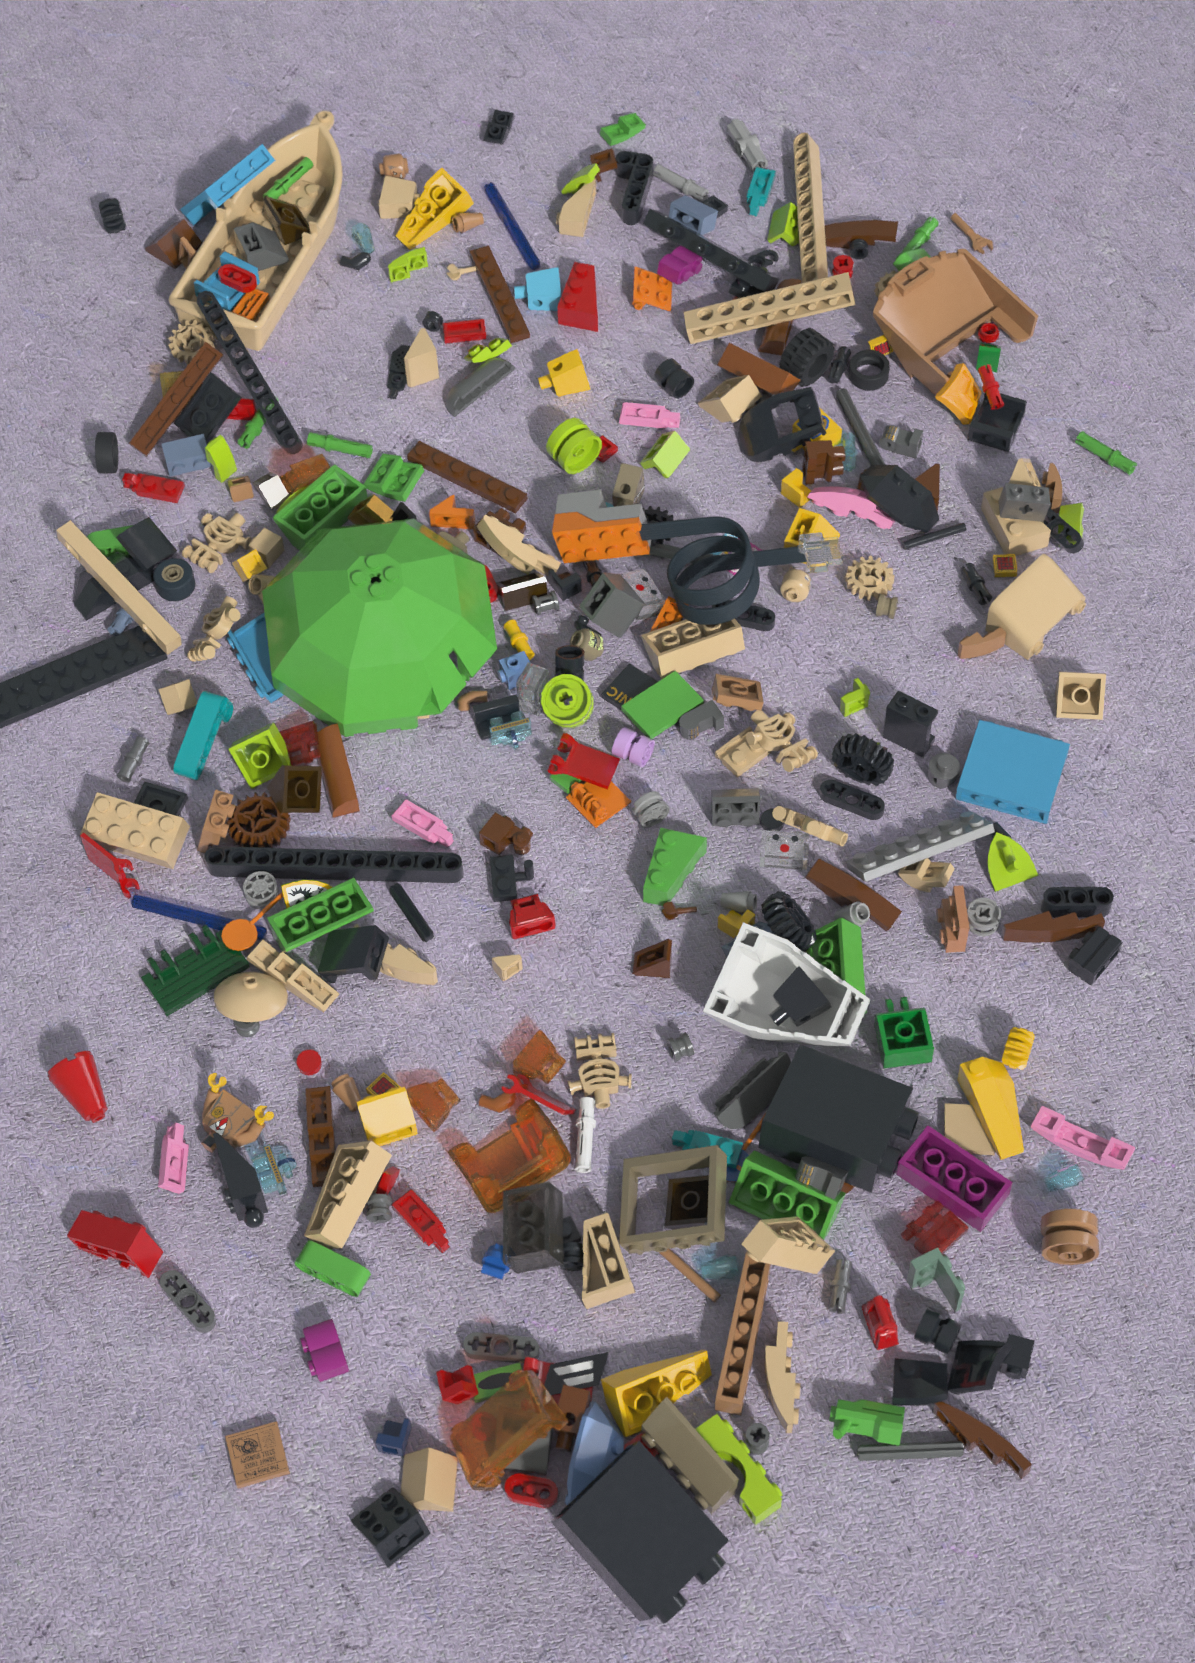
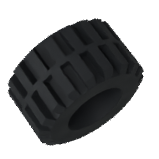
M804 329L795 335L784 349L779 362V368L800 379L799 386L807 387L816 382L827 370L834 355V344L815 329Z

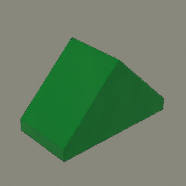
M980 343L976 370L981 366L989 364L991 365L992 372L997 373L1001 346Z

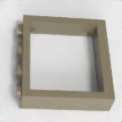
M717 1145L623 1159L619 1244L630 1254L637 1253L642 1255L647 1251L665 1252L669 1248L688 1249L692 1245L710 1246V1243L725 1241L727 1155ZM709 1167L707 1225L635 1235L639 1177Z

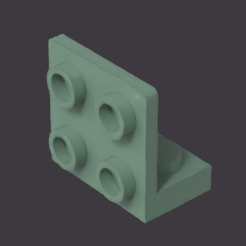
M936 1248L911 1260L906 1280L911 1289L917 1286L920 1288L925 1287L934 1278L954 1312L960 1310L965 1285L959 1276H955L952 1272V1265L947 1255H942L940 1250Z

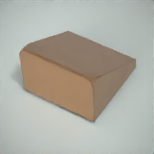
M248 476L227 481L233 502L254 497Z

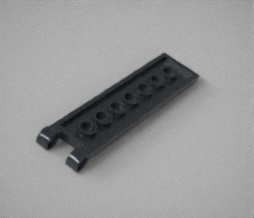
M140 626L122 632L120 635L117 634L0 683V729L167 659V655Z

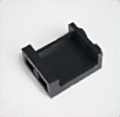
M984 393V400L975 421L972 420L970 424L968 440L1009 452L1025 416L1027 401L1000 393L1004 406L996 409L995 406V410H992L987 395Z
M897 691L886 707L883 738L924 758L935 742V736L930 733L932 722L938 715V710L901 691Z
M376 925L329 932L317 973L330 984L336 982L338 975L362 973L369 980L378 979L389 936Z

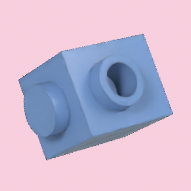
M524 651L499 660L500 670H497V674L501 683L505 682L509 690L518 687L520 683L523 685L526 678V684L534 681L533 667Z

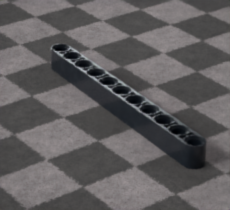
M216 846L209 848L204 855L208 872L215 877L247 878L254 872L264 871L278 879L350 880L355 878L356 881L457 883L464 875L462 858L456 853Z

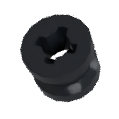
M578 1242L563 1243L560 1247V1252L563 1255V1258L560 1259V1267L567 1271L582 1270L583 1244Z

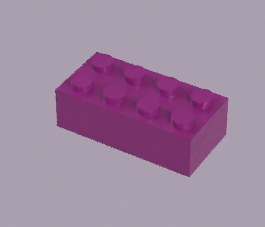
M928 1125L899 1160L896 1173L903 1180L979 1232L984 1229L1010 1195L1013 1183Z

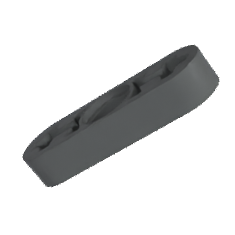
M169 1270L165 1272L160 1278V1286L163 1293L197 1331L201 1333L211 1331L217 1321L211 1307L178 1271ZM169 1280L176 1281L180 1289L178 1293L173 1286L168 1285L167 1282ZM190 1295L195 1298L192 1306L184 1307L181 1305V1301L185 1296ZM198 1309L204 1317L208 1316V1323L200 1322L196 1314Z
M473 1332L468 1334L463 1342L464 1351L471 1359L511 1363L520 1362L524 1364L525 1357L538 1359L540 1354L539 1344L532 1337ZM474 1341H479L480 1346L477 1348V1351H473L472 1346H470L474 1344ZM487 1341H490V1353L487 1352L486 1347H482L487 1346ZM499 1342H505L509 1345V1350L504 1354H498L494 1350L495 1345ZM513 1344H516L517 1349H520L516 1350V1355H513ZM529 1345L533 1351H530L529 1355L526 1356L523 1350Z

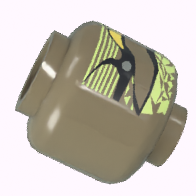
M583 628L571 636L570 645L578 646L584 650L585 661L595 660L604 651L603 638L590 629Z

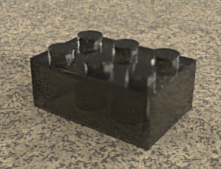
M550 1182L503 1191V1264L517 1274L563 1265V1192Z

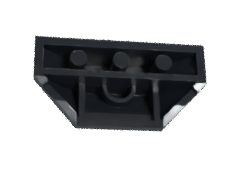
M871 465L859 477L867 498L902 526L928 533L940 520L932 493L898 465Z
M120 552L107 557L137 591L154 581L155 567L144 572L131 555ZM85 570L79 574L74 606L86 621L117 603L90 573Z

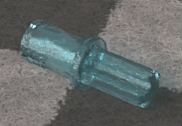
M847 433L842 435V446H844L846 455L845 461H843V469L848 470V472H852V469L856 468V456L858 453L857 448H855L856 436L853 433H849L848 440Z

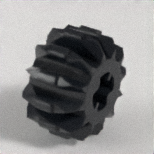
M117 198L104 199L105 201L99 203V210L105 230L108 234L120 233V231L125 230L126 223L119 200Z

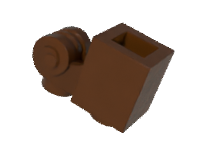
M496 812L479 832L480 845L499 856L508 844H513L514 852L518 855H525L531 849L532 831L524 826L521 828L515 826V823L509 817L501 816Z

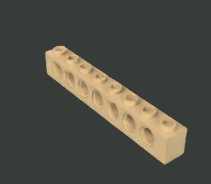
M847 272L685 311L684 319L690 344L852 306L855 305L849 273Z

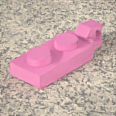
M624 402L619 423L654 428H679L680 413L670 412V410L665 409V406Z
M407 799L391 816L394 822L433 844L438 841L439 844L448 848L454 841L453 834L447 831V826L443 824V820Z
M174 1123L167 1127L166 1135H164L162 1140L158 1187L180 1194L185 1190L189 1145L183 1140L184 1125Z

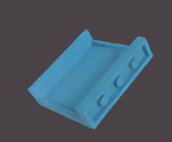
M261 144L180 209L192 225H195L271 165L275 159L265 146Z
M264 612L235 632H232L230 629L228 632L229 636L226 639L233 649L237 648L238 653L236 656L242 665L246 664L248 667L245 672L252 682L256 681L257 686H255V689L261 698L266 697L272 703L282 697L283 694L273 686Z
M979 720L957 787L956 800L1047 824L1070 744L1062 740L1042 737L1036 733L1031 734L1020 731L1013 727L997 725L991 721Z

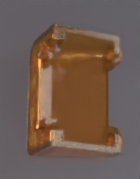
M531 1098L518 1106L515 1111V1119L518 1125L476 1151L470 1143L464 1142L447 1151L466 1183L488 1213H496L564 1170L571 1161V1155L557 1129L536 1101Z
M519 1369L512 1373L508 1378L509 1381L469 1418L457 1423L451 1429V1443L466 1481L473 1490L493 1491L502 1483L498 1477H502L505 1474L503 1470L538 1438L544 1439L547 1437L548 1434L546 1432L551 1430L552 1427L555 1426L557 1430H561L569 1422L534 1371H522Z

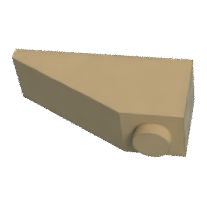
M596 179L591 183L585 184L563 204L561 213L558 212L556 217V225H559V234L584 237L596 196Z

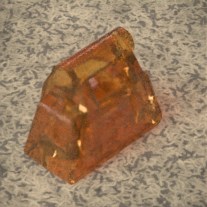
M539 1030L513 1061L512 1072L516 1075L523 1074L532 1080L537 1078L549 1084L566 1063V1060L556 1053L553 1043L543 1031ZM550 1062L552 1065L546 1071L544 1067Z
M442 1078L436 1082H425L406 1089L411 1107L433 1132L439 1129L448 1118L452 1107L461 1100ZM440 1091L445 1096L444 1099L439 1095Z

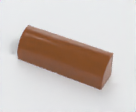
M786 279L778 284L777 289L801 284L802 280ZM793 320L766 326L759 352L782 356L787 345Z
M731 343L728 344L717 364L739 377L749 375L756 386L774 395L794 390L800 379Z
M338 724L327 726L316 733L313 738V744L319 766H322V779L332 817H338L358 812L360 809Z

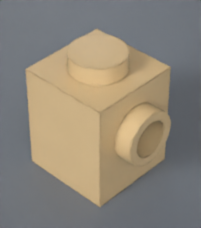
M263 528L256 537L252 538L248 545L250 552L255 549L257 550L267 568H270L284 552L282 537L266 528Z

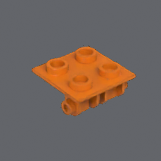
M635 266L633 278L634 300L632 305L636 310H641L645 304H649L670 312L672 282L656 273Z
M612 781L608 790L588 782L584 784L575 782L571 786L572 793L566 796V799L595 828L631 803V800Z

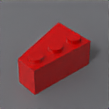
M574 262L557 307L559 325L598 332L594 265Z
M81 1210L67 1234V1237L78 1249L104 1260H107L108 1257L122 1261L120 1263L121 1267L128 1269L130 1265L141 1271L142 1276L147 1278L150 1277L163 1254L162 1249L147 1234L146 1228L138 1222L130 1224L117 1216L109 1218L95 1210L92 1213Z

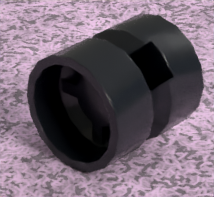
M672 358L662 362L654 374L656 381L677 399L685 396L694 385V378Z
M573 645L557 648L555 651V677L561 674H572L584 681V650Z
M927 1308L916 1330L914 1339L926 1345L933 1343L934 1349L948 1355L957 1339L962 1324L950 1318L943 1320L941 1314Z

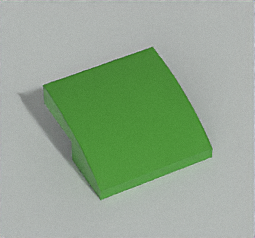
M382 454L363 485L366 486V489L376 494L405 502L422 476L424 468L421 464L403 462L401 456Z

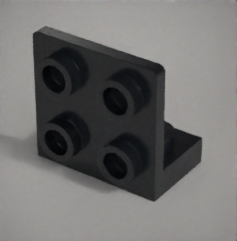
M394 1487L383 1493L377 1500L351 1519L352 1524L372 1544L387 1568L431 1534L419 1512Z

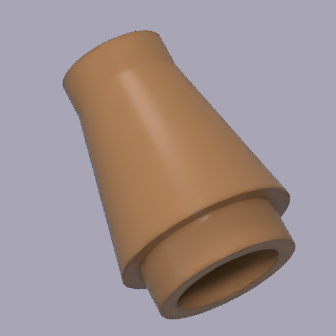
M481 212L457 213L456 216L452 217L453 228L455 232L464 233L484 223Z
M343 1074L331 1083L332 1091L351 1112H355L358 1110L357 1102L361 1101V1097L354 1078L348 1074Z

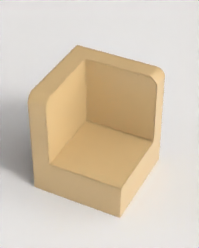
M189 679L158 689L168 715L197 705Z

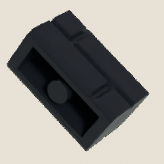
M1097 927L1094 932L1089 931L1082 940L1083 945L1081 948L1075 947L1068 957V960H1070L1069 971L1077 977H1081L1089 985L1094 984L1120 953L1122 946L1120 939L1110 935L1102 927Z

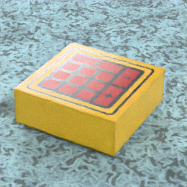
M885 335L868 341L870 350L881 352L883 355L894 352Z
M1015 554L993 555L994 577H1017Z
M383 1072L366 1088V1091L369 1095L377 1096L386 1093L391 1088L401 1087Z

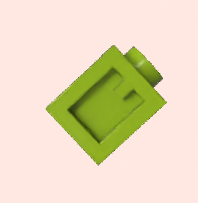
M859 678L853 680V692H848L841 697L840 712L844 717L868 707L870 690L865 683L862 684Z

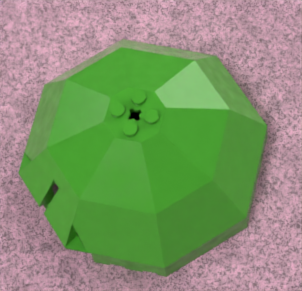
M415 519L319 529L262 591L274 688L328 726L338 724L340 734L344 737L366 732L368 734L383 733L386 730L399 728L401 730L416 729L418 727L417 717L441 714L467 685L465 681H469L470 677L473 678L497 650L485 565ZM379 577L381 582L371 583V578ZM452 651L457 656L458 670L449 657Z

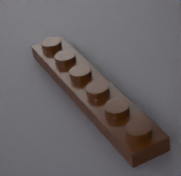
M489 245L470 250V258L474 266H476L477 273L510 344L530 338L528 327Z
M205 342L129 442V445L147 457L194 396L209 373L212 372L221 360L223 354Z
M418 441L407 454L408 461L414 464H421L424 469L515 514L528 499L527 493L421 441Z

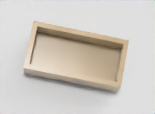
M97 792L80 835L84 832L104 849L174 869L190 826L182 817Z

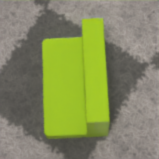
M792 202L773 212L767 238L769 243L781 237L792 247L799 243L797 206Z
M675 430L661 434L640 464L644 469L656 467L664 478H669L690 451V448Z

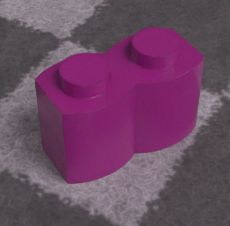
M679 246L659 261L657 274L680 285L701 271L703 257L683 246Z
M333 1319L303 1328L304 1337L300 1338L304 1352H310L312 1360L307 1361L312 1376L317 1375L319 1382L350 1372Z

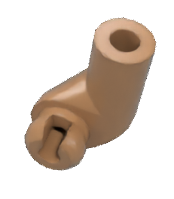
M487 690L468 691L457 699L458 710L468 711L471 702H488Z

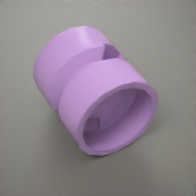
M624 727L620 730L614 741L612 754L624 760L629 758L631 763L644 767L652 755L655 741L644 735L638 737L637 732Z

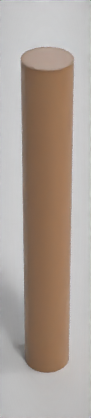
M670 1248L665 1252H659L714 1303L720 1298L721 1294Z

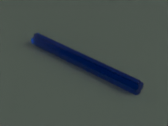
M493 182L485 184L487 196L528 266L533 271L541 267L539 258Z
M135 894L131 901L133 908L202 926L207 925L217 930L224 929L226 924L236 920ZM255 925L258 933L257 940H265L267 928Z

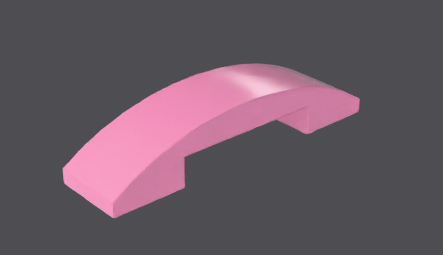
M1044 1106L1040 1108L1031 1125L1034 1131L1060 1148L1088 1161L1111 1168L1124 1170L1135 1150L1134 1146L1114 1137H1111L1109 1141L1065 1121L1064 1115Z

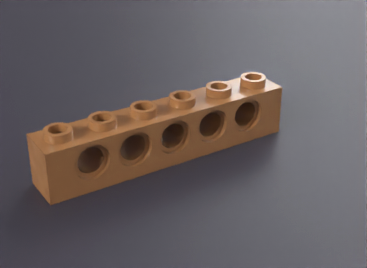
M747 1253L745 1254L715 1399L716 1411L736 1415L742 1414L771 1271V1264L760 1261L756 1262Z

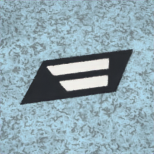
M609 1352L550 1364L541 1397L560 1394L563 1385L580 1389L598 1386Z

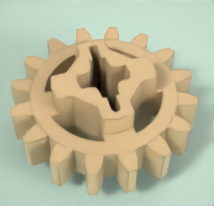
M188 320L185 321V326L178 324L179 330H172L174 336L169 337L170 344L168 346L173 357L177 358L180 363L185 360L187 365L205 342L215 348L213 343L215 338L210 328L206 327L203 322L198 325L196 320L192 324H189Z
M869 556L868 560L860 557V562L854 560L852 566L847 568L845 578L847 589L852 588L851 594L855 595L858 593L859 599L866 596L868 601L871 600V597L879 600L880 594L887 596V592L892 590L894 584L893 568H888V562L882 564L880 557L876 561L873 560L872 556Z

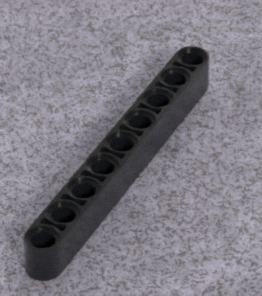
M201 292L197 296L196 301L200 310L278 441L287 453H298L302 449V441L222 306L212 292ZM212 301L210 306L204 307L206 302ZM218 318H223L220 323L215 324ZM228 335H233L231 340L225 341ZM243 352L240 358H235L237 353ZM254 369L251 375H245L248 370ZM258 387H264L262 392L255 393ZM269 404H274L271 410H266ZM285 421L282 427L276 428L278 422ZM289 439H295L292 445H286Z

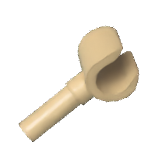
M450 264L447 266L450 272L446 274L455 281L462 274L474 272L477 269L476 266L458 269L454 264Z

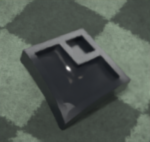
M990 1340L958 1341L948 1391L953 1394L992 1390L998 1370L1007 1354L1012 1350V1345L1007 1342Z
M895 1358L892 1405H926L947 1400L948 1363Z

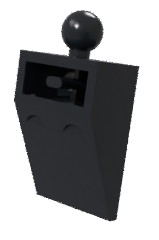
M215 1133L213 1137L228 1188L223 1190L231 1214L236 1213L238 1220H244L248 1227L257 1228L263 1223L264 1213H267L268 1209L256 1170L219 1133Z

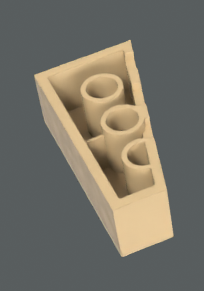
M371 1140L338 1145L304 1236L328 1249L343 1248L392 1155Z
M799 1217L760 1220L741 1244L747 1249V1255L756 1262L760 1261L817 1274L835 1252L829 1244Z

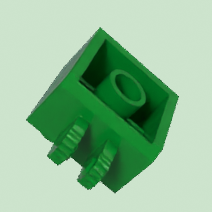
M900 997L901 1010L894 1011L892 1000L885 999L886 1012L876 1013L874 1020L883 1069L931 1063L934 1045L926 1009L924 1007L909 1009L907 998Z

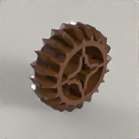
M255 792L254 797L246 795L244 801L238 799V806H235L232 819L228 818L227 821L229 835L234 839L236 845L241 844V847L273 848L272 844L274 843L280 845V838L286 839V832L290 831V815L288 813H280L271 796L268 797L265 792L262 796H258ZM266 812H269V813L273 814V815L276 816V817H272V815L266 814ZM242 827H246V829L251 830L252 833L244 830Z

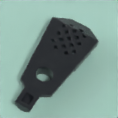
M401 345L392 352L387 388L390 390L388 398L397 399L398 392L403 391L407 384L404 357L411 346Z

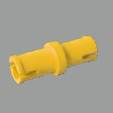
M516 620L507 621L503 627L510 637L511 646L516 648L518 653L524 651L528 659L531 660L535 654L527 642L528 637L525 633H522Z

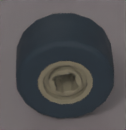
M179 558L167 559L159 563L154 570L153 578L157 593L163 599L176 602L186 599L193 593L196 582L192 567L187 561Z

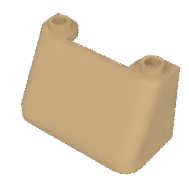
M1042 554L992 602L988 611L985 631H995L1001 627L1006 632L1005 645L1029 660L1034 654L1038 655L1044 647L1042 643L1044 636L1067 613L1075 615L1076 613L1080 614L1086 606L1085 596L1052 558Z

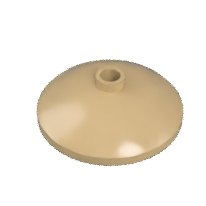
M243 972L232 975L222 981L214 992V1004L217 1010L227 1018L240 1022H259L273 1018L285 1008L288 1000L285 986L276 978L260 972Z

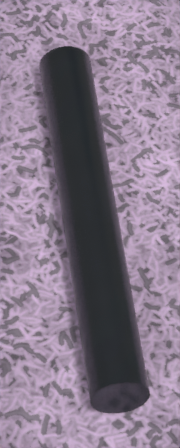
M963 522L903 541V549L907 550L966 531V525Z

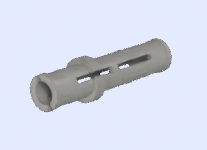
M661 164L655 167L653 176L677 187L685 195H692L702 202L708 198L709 190L697 185L694 180H688L663 167Z

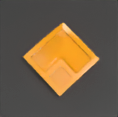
M960 363L956 364L949 380L936 394L935 398L948 407L963 425L971 424L982 392L965 364Z

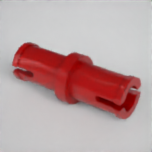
M991 365L981 366L978 368V372L983 383L982 390L987 395L990 408L995 410L996 406V409L1004 406L998 389L1000 387L999 382L994 378Z

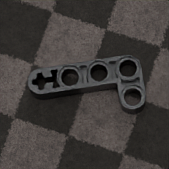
M621 151L616 155L618 166L616 174L620 178L629 179L622 201V221L626 225H636L641 219L652 183L653 158L648 154Z

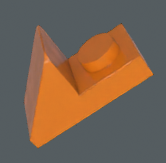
M451 495L430 509L431 527L473 529L475 526L474 509L456 508L455 495Z

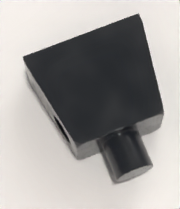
M799 966L773 994V998L779 1007L771 1012L769 1017L777 1026L788 1018L796 1026H800L829 1010L832 1006L829 1000Z

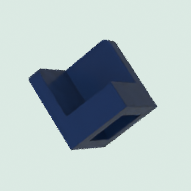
M404 1418L403 1423L389 1420L385 1422L383 1432L378 1433L376 1440L378 1452L404 1457L412 1429L410 1419Z

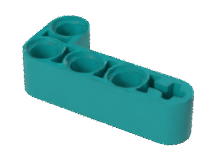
M205 690L201 693L175 760L174 774L193 780L200 778L221 721L228 723L232 717L233 704L227 697Z

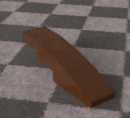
M861 220L825 225L826 247L850 249V243L856 239L865 240L870 246H875V240L896 242L898 221Z
M821 859L814 863L805 876L806 879L841 907L844 905L848 906L854 902L866 904L870 911L869 918L885 931L892 927L902 912L859 880Z
M1047 911L1004 924L1001 937L1003 941L1026 943L1084 938L1089 931L1094 932L1097 927L1104 928L1105 919L1102 913L1079 920L1075 912L1052 919L1050 912Z
M330 1086L305 1089L313 1188L323 1187L336 1152Z
M942 1401L934 1404L933 1414L958 1441L963 1442V1446L968 1452L977 1446L995 1466L1001 1460H1004L1021 1480L1029 1474L1032 1463L989 1426L966 1412Z

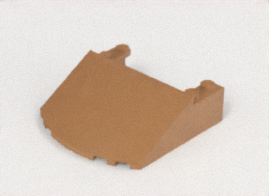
M957 249V252L953 253L942 251L937 256L930 258L925 256L904 267L890 279L883 292L881 291L873 311V317L910 379L915 376L935 396L949 378L933 363L977 333L983 324L995 322L996 326L1007 333L1013 342L1019 343L1027 341L1033 336L1038 315L966 249Z

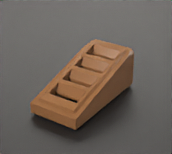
M182 237L180 238L179 260L187 269L196 255V251L188 240Z

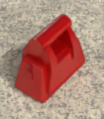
M538 894L510 900L513 909L510 911L509 918L512 939H519L556 928L555 915L545 902H540Z
M879 1295L865 1302L861 1308L876 1350L899 1345L897 1338L898 1327L893 1318L888 1299H884V1297Z

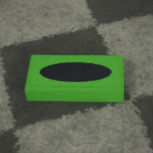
M520 1362L474 1374L479 1393L474 1396L475 1403L527 1390Z

